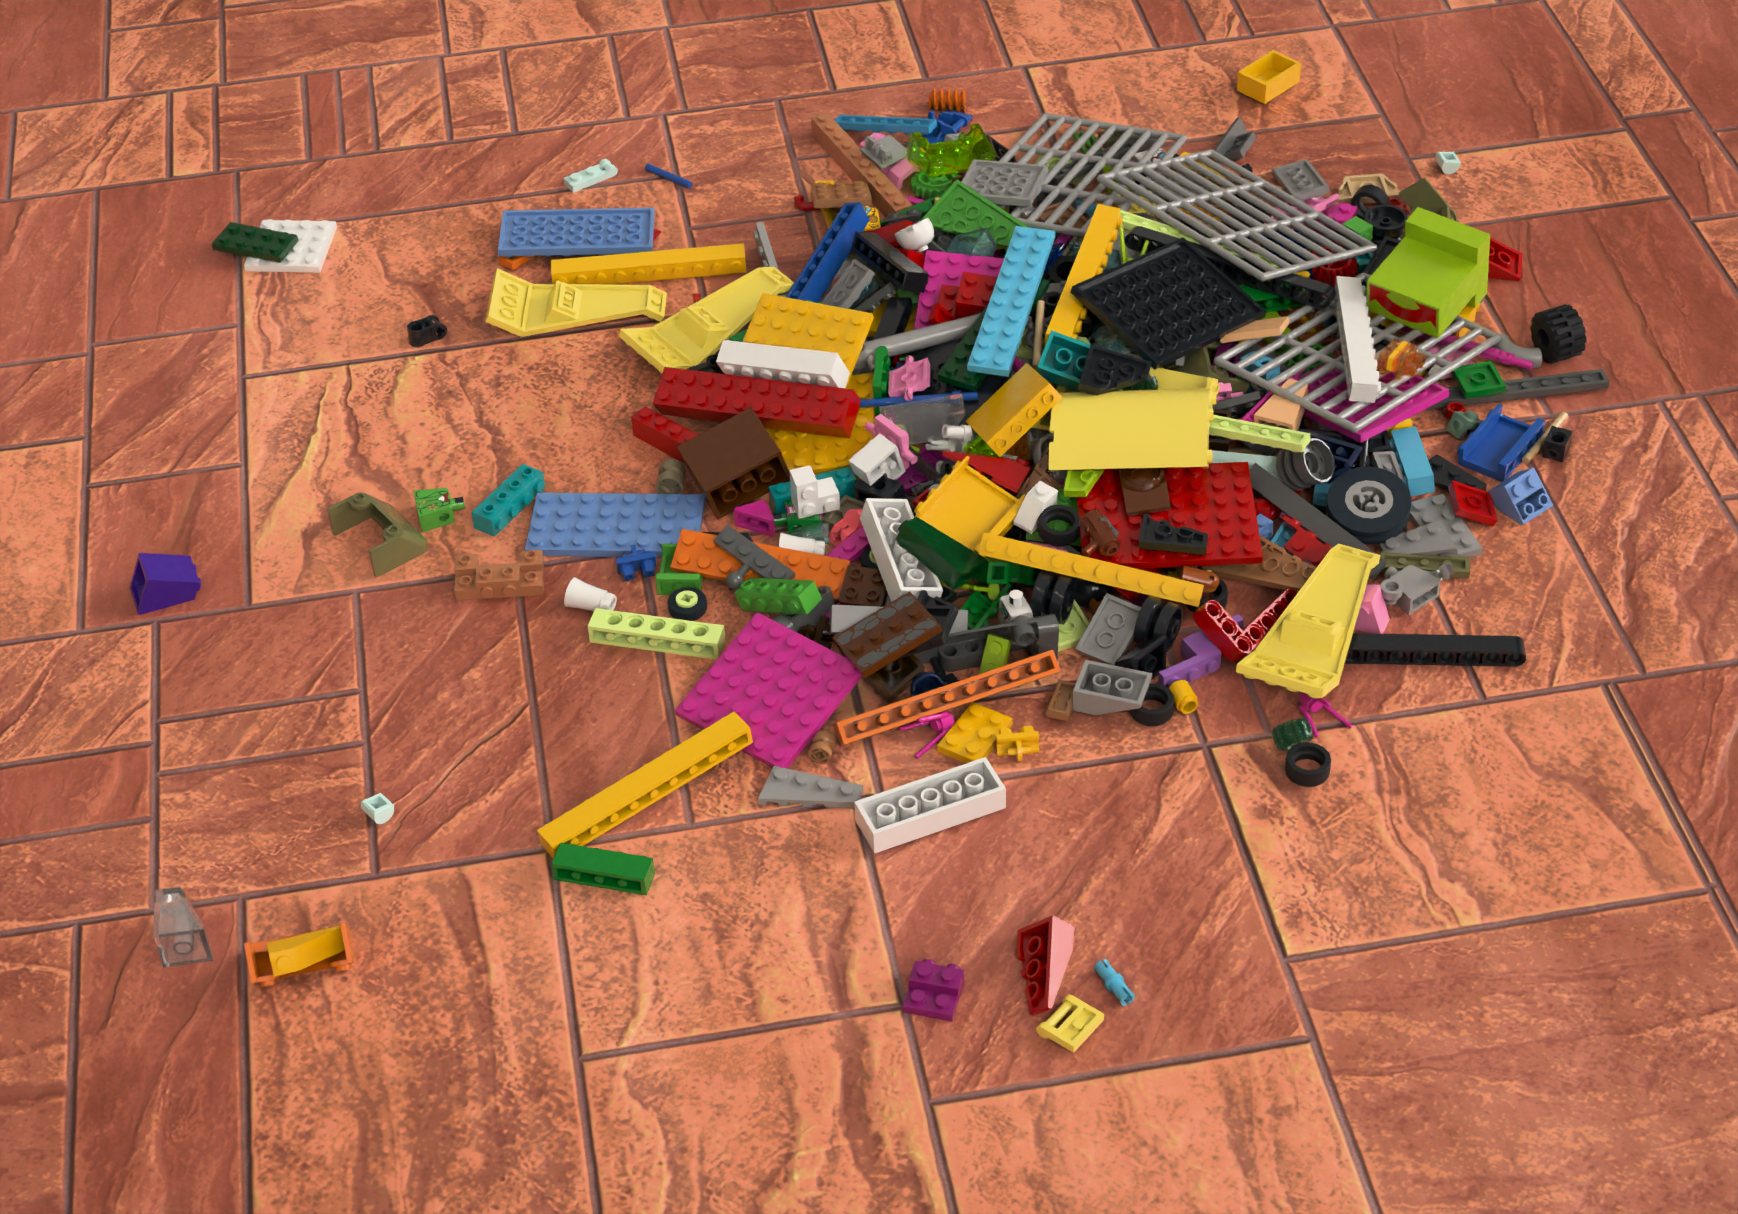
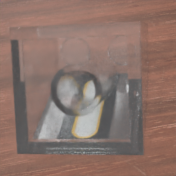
M181 887L156 890L153 937L163 967L213 961V954L204 925Z

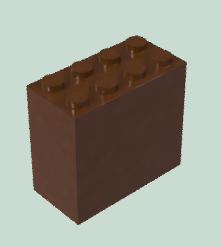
M752 407L677 446L690 476L704 495L706 502L717 519L733 512L736 507L746 505L769 493V486L790 481V472L781 451Z

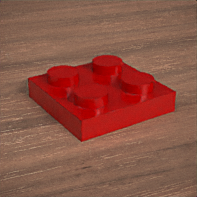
M1452 480L1448 488L1455 515L1460 518L1477 521L1480 524L1494 526L1498 520L1490 493Z

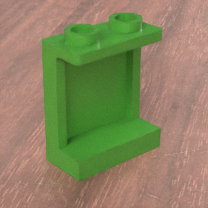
M662 544L660 573L656 574L657 595H671L674 591L686 587L702 591L704 577H701L700 574L671 571L670 566L677 544Z

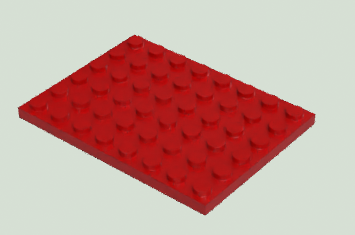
M1248 462L1209 463L1208 469L1203 467L1163 468L1171 510L1148 513V515H1151L1152 520L1158 522L1163 519L1169 521L1171 526L1177 528L1185 526L1208 534L1206 555L1138 548L1143 514L1127 517L1118 469H1105L1087 497H1076L1077 511L1080 517L1081 551L1090 544V537H1086L1081 526L1083 523L1081 518L1089 511L1099 510L1119 532L1117 539L1120 541V547L1115 555L1103 556L1097 549L1088 556L1089 558L1135 569L1182 567L1183 565L1189 567L1257 564L1263 562Z

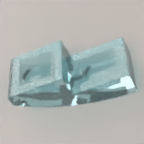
M829 523L800 527L787 534L815 539V541H825V544H828Z

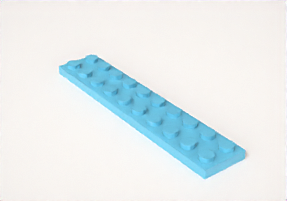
M1015 226L967 364L968 371L1009 377L1055 239V231Z

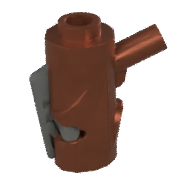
M1092 510L1086 513L1081 518L1083 522L1081 526L1086 537H1090V544L1082 549V554L1088 557L1098 549L1103 556L1115 555L1120 547V541L1117 539L1119 532L1099 510Z

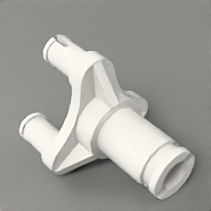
M945 424L941 432L944 439L932 437L926 439V442L931 443L925 444L927 450H949L998 456L985 441L974 440L970 425L951 426ZM944 461L937 462V474H941L940 467Z

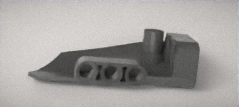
M1055 614L1031 618L1024 615L1012 619L1011 622L951 633L948 635L944 645L914 654V656L922 664L930 663L932 657H938L943 670L946 672L981 666L988 634L993 633L1012 639L1010 651L1026 649L1029 657L1053 650L1058 660V621Z

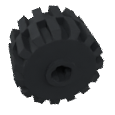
M1571 305L1557 306L1538 312L1532 317V325H1530L1531 339L1534 343V348H1540L1542 358L1546 363L1552 364L1579 356L1585 350L1587 337L1585 336L1586 330L1583 320Z

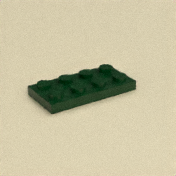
M230 222L214 240L212 247L216 251L281 263L297 244L298 236L287 232Z

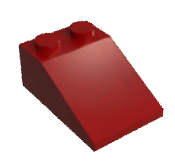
M1490 238L1488 278L1519 281L1521 279L1523 254Z

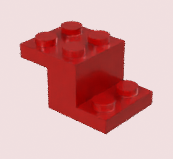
M963 271L959 287L942 284L938 303L956 319L975 315L978 311L982 312L990 301L998 277Z

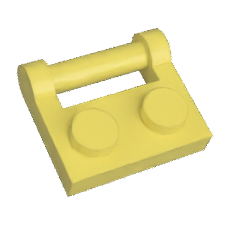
M1068 994L1062 1000V1005L1045 1022H1041L1036 1027V1031L1042 1038H1049L1074 1053L1104 1021V1013ZM1075 1010L1058 1029L1055 1028L1069 1011Z

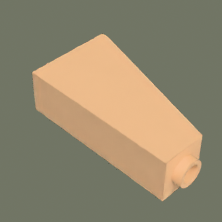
M1289 378L1281 388L1286 389L1298 382V380ZM1308 384L1294 394L1300 397L1306 396L1308 394ZM1273 394L1254 414V423L1298 431L1305 409L1299 404Z

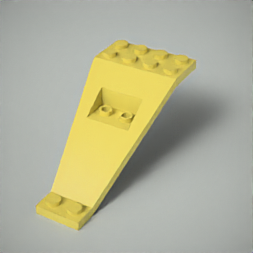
M774 266L758 267L689 307L680 309V312L653 327L620 329L619 337L637 351V354L644 357L649 364L657 368L661 374L664 367L688 369L705 363L709 356L714 355L721 348L723 340H730L729 337L735 335L752 319L762 293L771 295L785 294L790 291L794 282Z
M497 269L493 277L485 322L520 337L642 314L650 319L661 322L665 315L667 292L651 285L566 284L560 281H556L555 284H532Z
M1337 544L1330 549L1257 648L1237 663L1236 672L1243 674L1244 677L1249 679L1257 678L1263 680L1268 685H1280L1292 692L1300 691L1307 693L1311 698H1323L1340 682L1371 569L1379 564L1380 555L1342 544Z

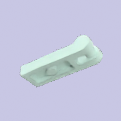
M602 159L595 166H590L585 170L565 177L564 184L574 193L614 177L618 173V169L608 159Z

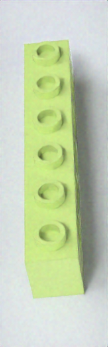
M595 608L588 624L589 640L591 643L716 660L720 657L726 642L724 625Z

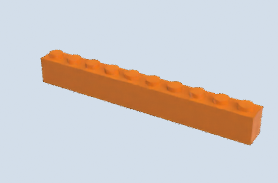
M1050 650L833 724L839 745L842 747L916 722L921 717L939 714L1060 672V668L1054 651Z

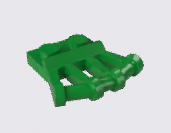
M879 346L875 351V369L872 384L873 398L890 397L888 389L889 371H891L889 366L891 363L890 358L887 357L888 349L885 346ZM889 406L875 407L876 416L880 414L885 416V409H889Z

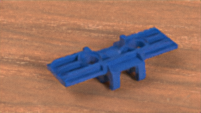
M934 110L928 113V119H936ZM953 110L943 111L938 114V119H936L937 127L928 135L920 134L911 142V145H914L916 148L922 147L924 150L930 149V151L934 152L943 143L947 144L944 142L946 134L960 133L961 128L968 125L973 115Z

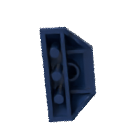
M1299 429L1300 432L1310 433V439L1318 438L1324 441L1331 450L1335 462L1334 473L1331 479L1324 482L1327 484H1331L1338 476L1350 470L1363 449L1361 446Z

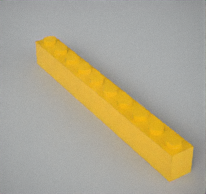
M1097 204L1045 333V345L1051 330L1077 340L1076 333L1081 332L1082 319H1086L1088 308L1070 291L1072 286L1103 273L1102 267H1106L1108 262L1107 254L1111 255L1112 241L1116 242L1118 236L1117 229L1122 227L1123 217H1120V208Z
M744 243L551 260L553 284L556 281H560L566 284L611 285L747 273Z
M985 532L983 533L978 553L979 555L1195 607H1199L1204 587L1202 584Z
M735 712L721 718L716 723L663 753L653 761L643 765L638 770L585 800L580 805L565 812L550 823L545 824L537 830L541 846L554 859L560 843L576 844L578 846L586 845L753 743L750 727Z

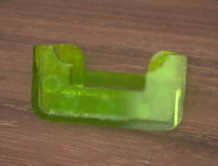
M977 123L970 124L971 130L968 133L964 134V132H961L958 140L929 144L928 139L923 138L920 132L911 133L906 158L911 165L928 176L934 177L967 172L974 159L995 161L997 153L980 124Z

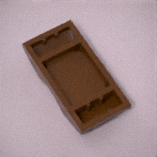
M1163 468L1118 469L1127 517L1171 510Z

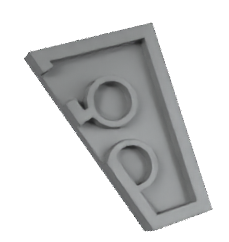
M1441 519L1401 533L1397 537H1392L1386 540V542L1379 544L1382 552L1437 555L1449 552V555H1457V548Z

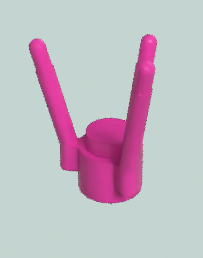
M1303 692L1300 694L1299 702L1302 705L1299 707V710L1304 714L1316 738L1319 734L1308 711L1317 712L1324 708L1340 722L1352 728L1353 725L1330 707L1331 703L1326 699L1311 698L1307 693Z
M949 711L921 717L918 719L919 722L899 728L900 731H905L930 724L933 731L940 732L938 736L915 754V758H919L939 742L955 724L954 718Z

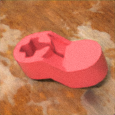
M862 509L848 510L843 519L833 526L830 532V541L834 546H838L863 526L860 520Z

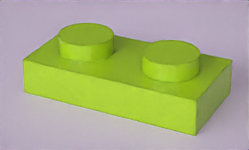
M993 633L988 634L979 674L1006 665L1012 639Z

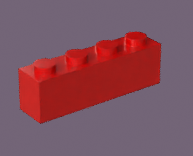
M646 406L631 416L633 436L684 463L677 446L698 436V434Z

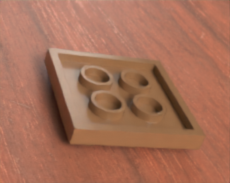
M854 181L853 184L835 182L834 185H826V183L820 182L811 186L814 208L842 207L844 203L861 202L862 206H872L869 187L864 181Z

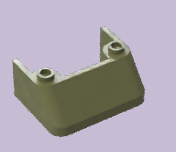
M1425 177L1399 192L1401 198L1410 207L1411 214L1417 207L1458 222L1455 211ZM1405 233L1400 235V239L1402 240L1405 237Z
M1220 339L1185 355L1183 367L1173 370L1218 379V383H1230L1231 393L1243 391L1245 395L1250 384L1245 380L1230 378L1226 369L1218 365L1212 366L1218 346L1225 344Z
M359 492L327 508L334 536L370 518L384 530L382 534L385 542L369 550L373 573L376 578L424 554L428 549L426 538L392 505L371 495Z

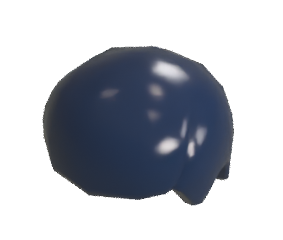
M933 672L919 674L914 677L910 685L911 697L943 687L942 679Z

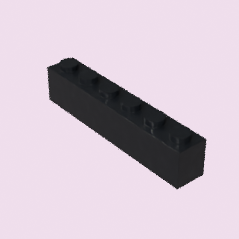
M855 231L851 247L853 252L901 290L924 293L929 273L878 234Z

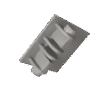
M891 135L877 141L873 136H867L864 139L865 146L860 148V151L881 169L912 155L910 151Z

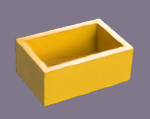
M1272 50L1238 72L1237 91L1260 103L1266 104L1300 82L1301 63Z

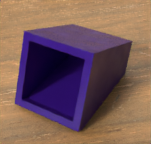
M138 554L130 583V590L138 614H146L195 600L196 593L201 588V580L197 577L196 565L193 564L191 556Z

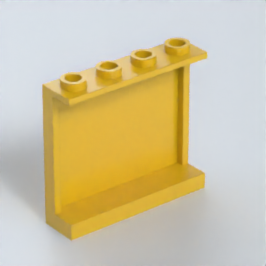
M1026 363L975 411L966 422L1001 457L1063 397L1046 379Z
M966 456L962 462L958 461L954 465L951 474H946L941 479L939 487L937 489L933 488L929 492L927 500L925 502L921 501L916 506L914 512L916 513L915 517L922 519L978 554L984 532L1004 537L1014 526V519L1026 495L1023 494L1018 500L968 466L970 457Z

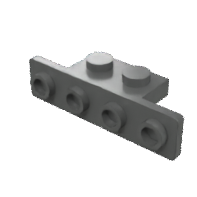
M1240 117L1236 118L1214 148V151L1229 160H1240L1252 146L1256 136L1254 132L1247 133ZM1210 157L1212 161L1218 163L1221 166H1224L1223 164L1219 163L1218 161Z

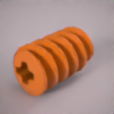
M934 87L932 92L929 93V110L934 105L936 111L939 110L940 106L943 111H946L948 106L949 110H953L956 107L957 112H960L963 107L965 112V90L962 89L959 94L958 90L955 89L954 93L951 94L950 88L947 89L946 93L941 88L939 93H937Z

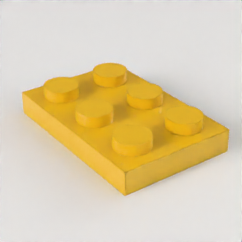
M972 702L939 742L937 752L963 763H969L984 757L987 758L996 746V735L999 733V729H1010L1013 725V718Z

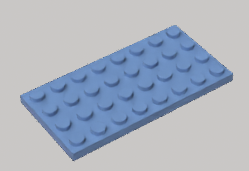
M654 208L503 210L498 256L508 258L513 256L549 257L552 255L589 256L594 254L609 255L653 251Z
M537 493L525 551L542 550L543 556L624 557L623 553L631 552L630 545H635L636 550L645 549V553L655 551L656 557H662V544H677L682 529L701 532L706 500L703 494Z

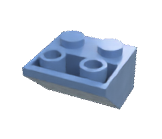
M1534 467L1517 472L1489 490L1497 509L1520 525H1524L1553 506Z

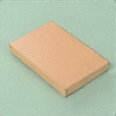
M1289 317L1256 320L1226 334L1220 341L1227 343L1279 336L1288 326Z

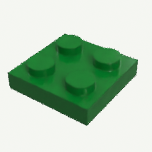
M1492 361L1463 365L1451 372L1465 399L1506 392V385Z

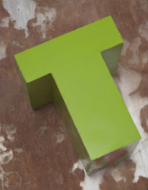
M1417 207L1405 221V237L1367 280L1368 311L1439 338L1466 305L1476 308L1487 294L1490 234Z

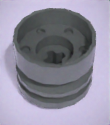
M1318 438L1310 439L1303 452L1282 449L1276 459V468L1280 480L1293 491L1303 490L1312 485L1327 482L1334 473L1335 462L1333 454L1328 445Z

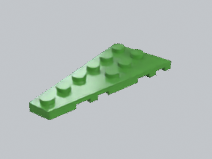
M958 179L921 219L929 217L935 230L1006 248L1009 246L1015 226L1029 227Z

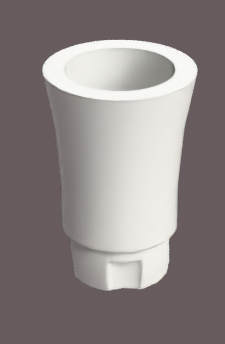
M781 533L779 547L825 556L826 542Z
M575 577L570 581L564 598L566 607L594 612L595 608L614 611L617 597L614 594L587 584Z

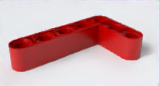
M1293 589L1285 590L1243 629L1214 600H1209L1194 612L1193 618L1198 627L1221 651L1225 658L1235 663L1260 644L1297 595V592Z

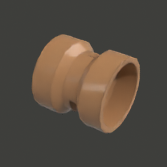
M819 731L813 738V744L809 749L808 756L818 764H826L830 761L832 751L837 742L835 736L831 733Z

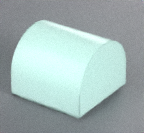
M1454 152L1436 153L1435 160L1445 174H1453L1459 169L1461 162Z
M381 793L361 801V809L377 824L387 822L394 813V805Z

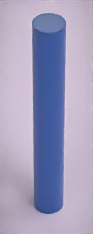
M649 163L645 166V170L686 188H691L692 186L691 181Z

